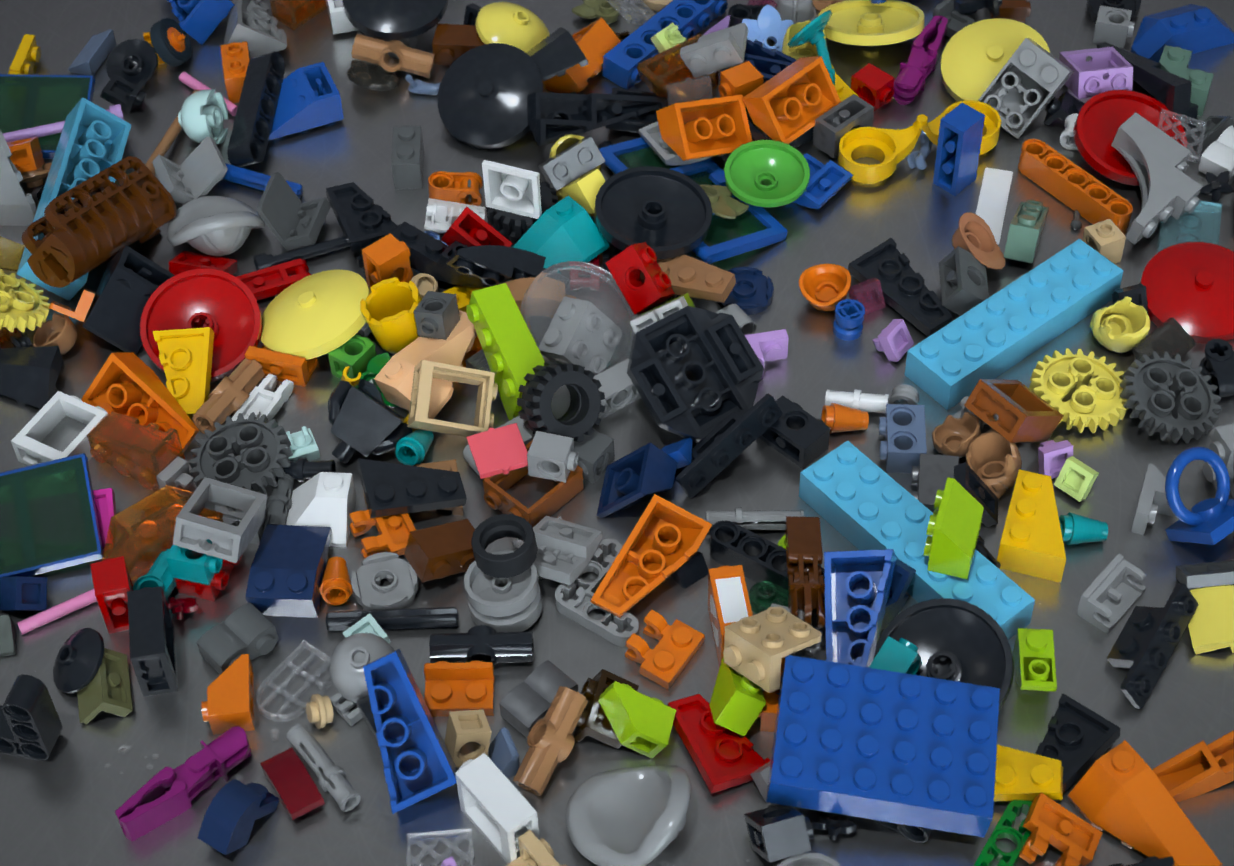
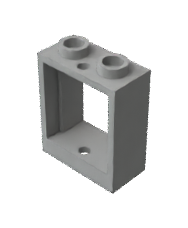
M204 477L176 517L173 545L237 563L264 521L268 495ZM204 508L241 518L242 520L238 526L200 516L199 514ZM206 539L211 540L212 544L208 543Z

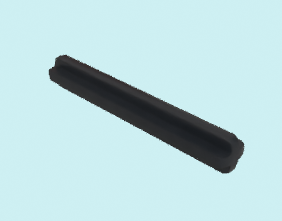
M455 607L329 611L326 614L325 620L328 631H345L369 613L382 629L440 628L458 626L459 613Z

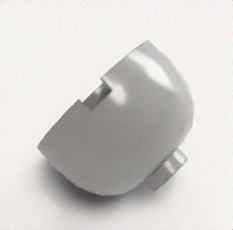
M356 633L343 639L335 647L330 658V676L335 688L345 699L357 703L356 700L368 696L363 667L393 652V647L382 637L372 633Z

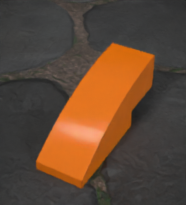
M1234 730L1208 745L1203 740L1152 769L1176 803L1202 795L1234 781Z

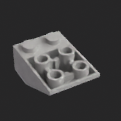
M1025 38L978 101L992 106L1001 117V127L1019 139L1056 96L1074 71L1031 38Z

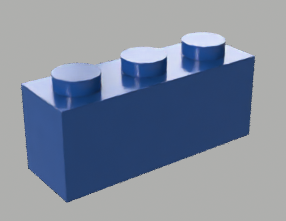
M960 103L940 120L933 184L953 196L958 195L976 180L985 120L984 114L964 103Z

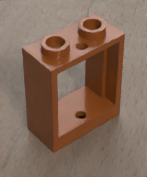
M980 379L964 404L967 409L1010 443L1048 441L1064 416L1018 380ZM995 414L998 415V420L996 421L994 420Z
M533 439L525 445L527 452L529 451ZM577 465L575 471H570L566 483L555 481L557 485L530 508H527L506 491L528 474V466L509 471V474L501 473L483 479L484 500L487 505L494 510L498 509L503 514H514L524 518L532 525V528L546 515L551 517L584 489L583 469Z

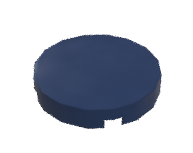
M746 266L727 270L735 275L736 284L724 303L717 302L721 308L737 304L747 315H756L768 308L774 296V286L769 276L767 278L762 275L763 271Z

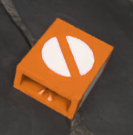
M724 565L708 569V612L719 668L724 657L725 626L753 615L742 565Z

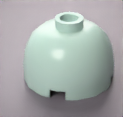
M215 89L200 90L191 94L184 101L178 114L179 124L183 127L186 135L192 141L199 144L208 136L214 139L216 145L222 144L228 133V128H223L224 120H228L227 105L223 95L220 92H215Z

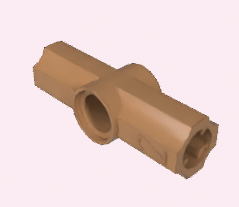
M361 34L356 35L351 53L352 58L381 65L388 72L400 70L427 78L431 76L435 61V54L406 47L399 40L388 42ZM388 53H395L399 59L391 58Z
M245 358L230 376H225L210 393L209 399L204 402L192 417L201 433L205 434V429L212 432L216 430L215 422L222 425L226 417L233 416L250 396L248 394L265 376L262 365L255 359L249 360Z
M564 686L559 687L545 717L538 720L528 734L527 743L530 747L513 779L517 786L535 795L542 796L557 764L564 761L573 749L575 739L572 733L588 703L584 695Z

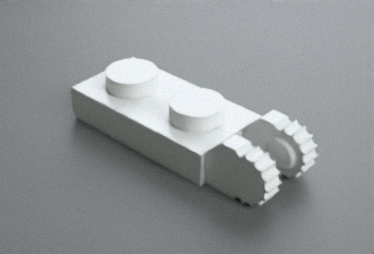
M270 373L267 374L259 386H255L248 399L231 418L232 421L237 420L239 413H242L244 419H248L252 412L255 413L257 419L265 414L269 421L272 420L284 402H287L294 390V383L286 379L273 392L278 378Z

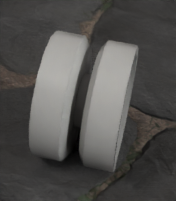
M506 549L491 551L489 553L494 555H505L512 553L514 551ZM476 561L469 565L464 575V588L469 601L470 614L476 626H490L497 632H522L529 629L538 620L543 606L537 569L534 564L522 574L510 578H495L486 575L477 567Z

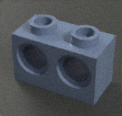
M886 404L885 417H879V435L885 437V441H880L879 457L880 460H885L886 473H912V466L919 465L920 453L927 454L924 405Z

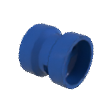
M845 299L838 302L835 307V320L833 323V333L836 337L851 341L861 336L865 316V308L862 303L854 299Z

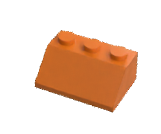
M602 17L571 35L589 64L581 67L578 63L565 70V75L561 77L556 75L544 81L547 90L554 93L567 94L574 91L578 94L588 86V78H593L603 69L601 67L603 56L619 44L621 40Z
M822 56L799 58L742 98L752 122L772 140L785 144H790L814 127L815 119L841 103Z
M743 95L674 103L657 110L656 115L662 140L683 161L731 154L741 145L752 142L745 104L742 99Z

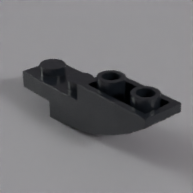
M403 222L391 233L396 239L405 242L411 252V268L450 284L465 287H490L483 283L482 279L472 275L460 274L455 268L446 265L447 259L458 249L467 248L468 246L456 240L450 246H447L407 222Z
M496 245L471 246L458 249L446 261V265L455 268L458 273L475 276L482 279V282L489 286L499 285L507 280L538 277L564 283L566 291L569 283L568 278L543 268L546 257L513 247Z

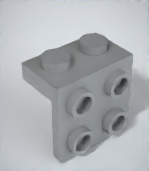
M740 23L701 36L697 43L682 47L680 57L694 78L744 63L748 27L745 23Z
M209 136L196 147L181 165L161 155H158L152 161L157 173V179L170 193L174 202H179L183 205L196 198L206 196L223 179L227 172L224 159L214 139Z
M563 297L538 348L544 356L566 360L568 363L583 366L585 370H590L594 375L605 371L622 336V330L590 301Z

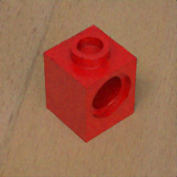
M869 63L852 75L851 89L861 99L872 105L874 111L892 100L895 77Z

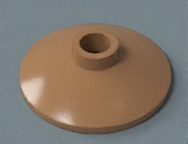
M52 162L45 163L37 170L21 173L24 180L19 183H27L28 188L44 185L43 178L48 176Z

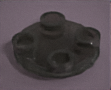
M353 60L351 67L347 70V77L350 81L369 90L388 91L399 86V78L396 74L384 70L381 65L375 66L361 60Z

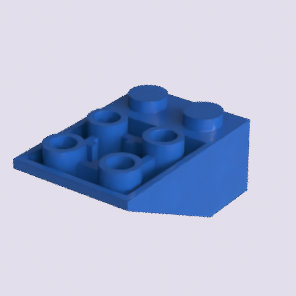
M324 62L298 68L283 79L269 140L344 119L340 93Z

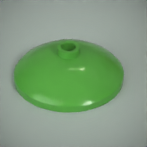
M757 140L741 145L729 155L724 167V179L729 190L738 199L758 207H779L795 201L805 192L810 180V168L805 157L794 147L774 140Z

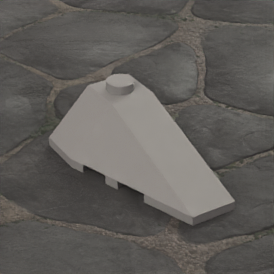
M0 129V226H30L33 223L37 208L31 194L27 193L25 195L19 183L24 178L9 159L12 153Z

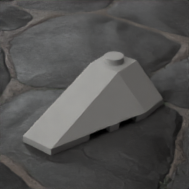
M232 0V3L235 5L229 13L225 44L247 42L250 59L286 48V33L283 29L276 27L278 21L275 17H270L268 14L270 8L264 0Z

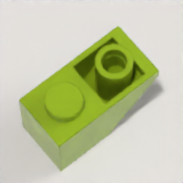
M1018 628L1013 649L1014 677L1020 690L1056 692L1057 680L1053 630Z
M723 657L709 706L714 723L745 736L766 705V701L761 687L725 664Z
M614 681L600 695L598 701L621 745L651 759L668 745L676 709L665 705L659 699L650 698L635 691L630 685Z

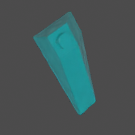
M566 196L547 209L513 246V248L530 251L546 257L543 268L556 274H561L560 269L575 263L577 267L584 265L610 247L585 208L570 196Z

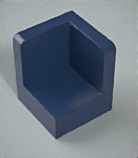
M0 577V611H44L47 609V577Z

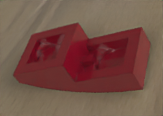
M292 747L260 763L264 775L276 790L281 804L292 820L325 804L313 779Z

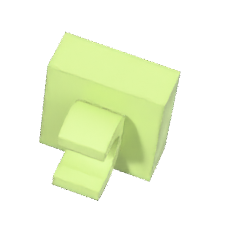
M671 23L650 38L665 61L679 52L682 47L688 45L687 39L683 38L678 30V26L674 25V23Z
M1071 456L1066 459L1054 486L1081 502L1086 500L1099 472Z

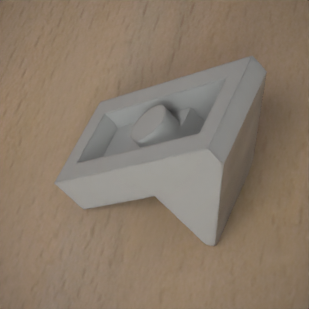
M1148 464L1131 530L1133 533L1144 535L1147 523L1154 524L1157 513L1175 517L1166 499V478L1155 465Z

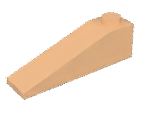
M459 310L460 320L446 340L419 337L391 357L374 378L388 402L409 411L414 367L421 360L463 367V358L466 352L471 350L477 336L474 325L468 319L466 312ZM432 378L428 418L434 419L449 401L454 391L452 387L454 381Z

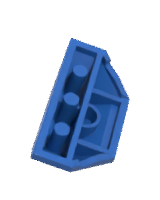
M1190 4L1144 16L1132 44L1131 52L1159 63L1165 45L1190 50L1192 54L1233 44L1234 31L1208 7Z

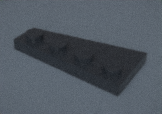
M892 237L848 264V271L853 277L926 336L929 337L952 322V314L947 308L942 306V302L935 292L928 290L924 284V278L919 272L915 273L911 268L910 260L904 253L901 254L897 250V243Z

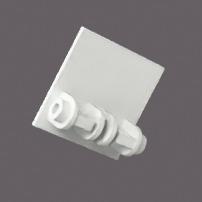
M429 198L424 229L438 234L446 233L466 207L470 208L484 220L485 207Z

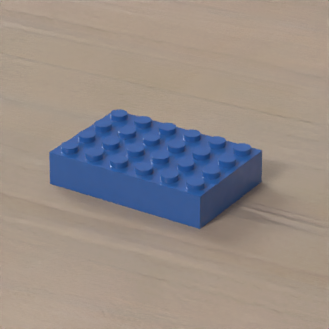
M788 655L785 658L781 675L766 802L984 838L993 819L1000 688Z

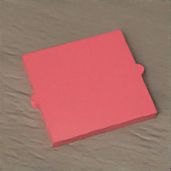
M517 423L496 429L491 427L488 431L466 437L480 479L501 473L509 474V471L528 466V452Z

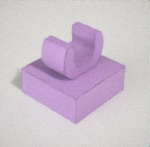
M893 319L885 329H882L881 333L877 336L878 338L872 340L877 351H884L888 361L898 362L907 350L914 345L904 319Z
M1054 440L1040 443L1038 448L1039 474L1051 476L1052 479L1057 478L1066 459L1073 456V445L1068 440L1057 443Z

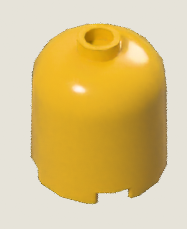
M398 277L376 283L370 288L372 293L366 300L362 299L360 302L361 313L376 341L383 350L392 354L398 353L419 338L414 310L422 300L414 282H400Z

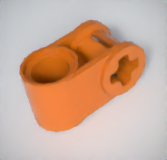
M438 171L432 173L428 178L429 198L480 206L482 196L479 192L483 185L482 177L475 172ZM468 180H471V187H468ZM469 194L471 195V201H470V202L468 201Z

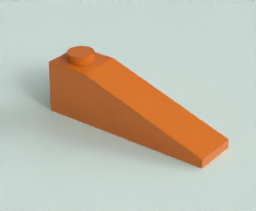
M133 352L111 353L81 399L83 402L94 407L100 406L105 409L110 416L111 424L118 425L131 434L145 437L150 442L179 455L184 454L199 432V429L155 372Z

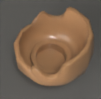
M54 313L52 320L46 321L42 324L41 328L38 327L32 337L33 346H59L62 356L73 348L77 340V329L67 315L63 314L61 316Z
M964 412L962 418H954L948 415L944 422L936 426L932 432V441L936 451L941 455L959 456V458L966 457L970 443L981 435L978 418L970 412Z

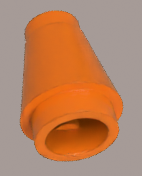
M831 403V405L823 406L821 420L830 428V434L867 430L869 414L866 411Z
M332 557L327 561L319 588L323 600L330 605L344 604L353 592L347 563L342 557Z

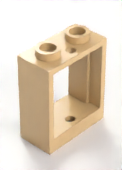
M421 360L414 367L407 427L463 437L485 432L489 428H493L494 413H491V403L495 401L498 390L497 383H494L495 373ZM432 378L478 386L474 426L428 418Z

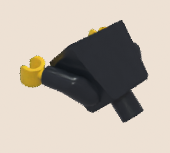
M349 366L344 368L341 381H339L329 398L328 416L329 422L333 425L331 432L341 439L333 450L332 455L346 464L356 450L366 457L371 453L380 456L396 449V444L401 438L418 430L407 427L409 414L404 418L358 385L361 372L358 373L356 378H349L347 376Z

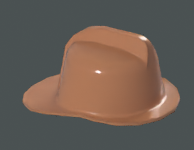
M971 212L960 216L959 227L952 237L953 248L956 249L959 246L970 252L986 267L1001 270L1005 266V258L988 224L981 217Z

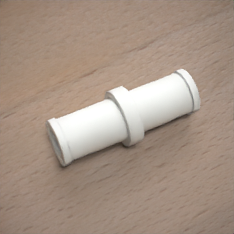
M827 389L825 405L836 403L866 412L885 414L886 404H889V394L861 393L860 389H855L854 392Z

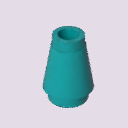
M418 429L401 438L396 444L395 451L399 462L410 466L420 464L424 460L434 439L433 432Z
M1071 512L1067 515H1060L1059 521L1062 538L1066 545L1105 542L1107 540V522H1101Z

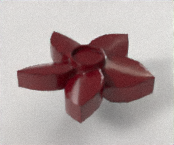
M171 597L169 603H167L169 610L171 609V614L177 613L178 620L183 619V612L191 613L198 611L196 598L175 599Z

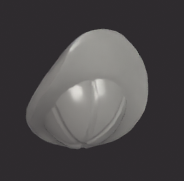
M203 196L185 203L177 210V216L169 221L167 240L172 246L189 243L201 253L211 256H225L237 251L244 244L251 229L265 228L266 223L252 207L242 201L223 196Z
M677 765L620 768L600 772L590 777L575 790L566 806V825L573 845L586 859L599 866H644L650 863L678 837L679 831L683 830L686 824V812L691 798L690 778L687 772Z

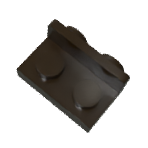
M604 669L593 679L588 678L581 690V694L586 697L588 703L576 725L574 732L575 741L580 742L588 735L619 749L622 745L598 700L600 695L614 681L630 685L635 691H638L639 685Z

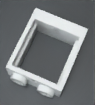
M57 391L11 440L18 461L28 466L82 453L86 454L89 461L114 431L110 422V416L105 409L100 406L94 407L87 404L77 396H69ZM65 416L86 424L87 426L63 452L41 443ZM71 471L52 477L68 484L76 473Z
M485 753L476 759L466 761L455 772L461 811L507 864L520 856L518 837L531 830L540 840L537 811Z

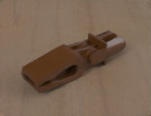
M786 516L788 608H790V613L798 617V609L802 610L803 621L810 624V626L812 610L816 609L817 629H820L825 625V583L823 582V575H821L823 553L820 518Z

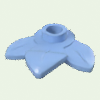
M765 5L762 8L757 20H742V23H745L748 27L747 39L752 42L755 40L762 42L764 48L774 53L777 50L782 51L785 33L788 27L794 24L792 20L781 21L780 14L771 5ZM766 40H773L775 46H769Z

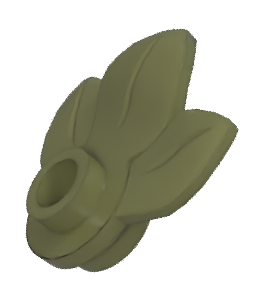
M582 0L583 4L572 8V12L577 16L585 19L597 18V20L602 17L607 24H612L618 20L620 15L619 6L621 5V0Z
M700 185L709 197L712 213L717 216L734 219L737 215L745 213L749 208L748 204L732 198V192L727 186Z

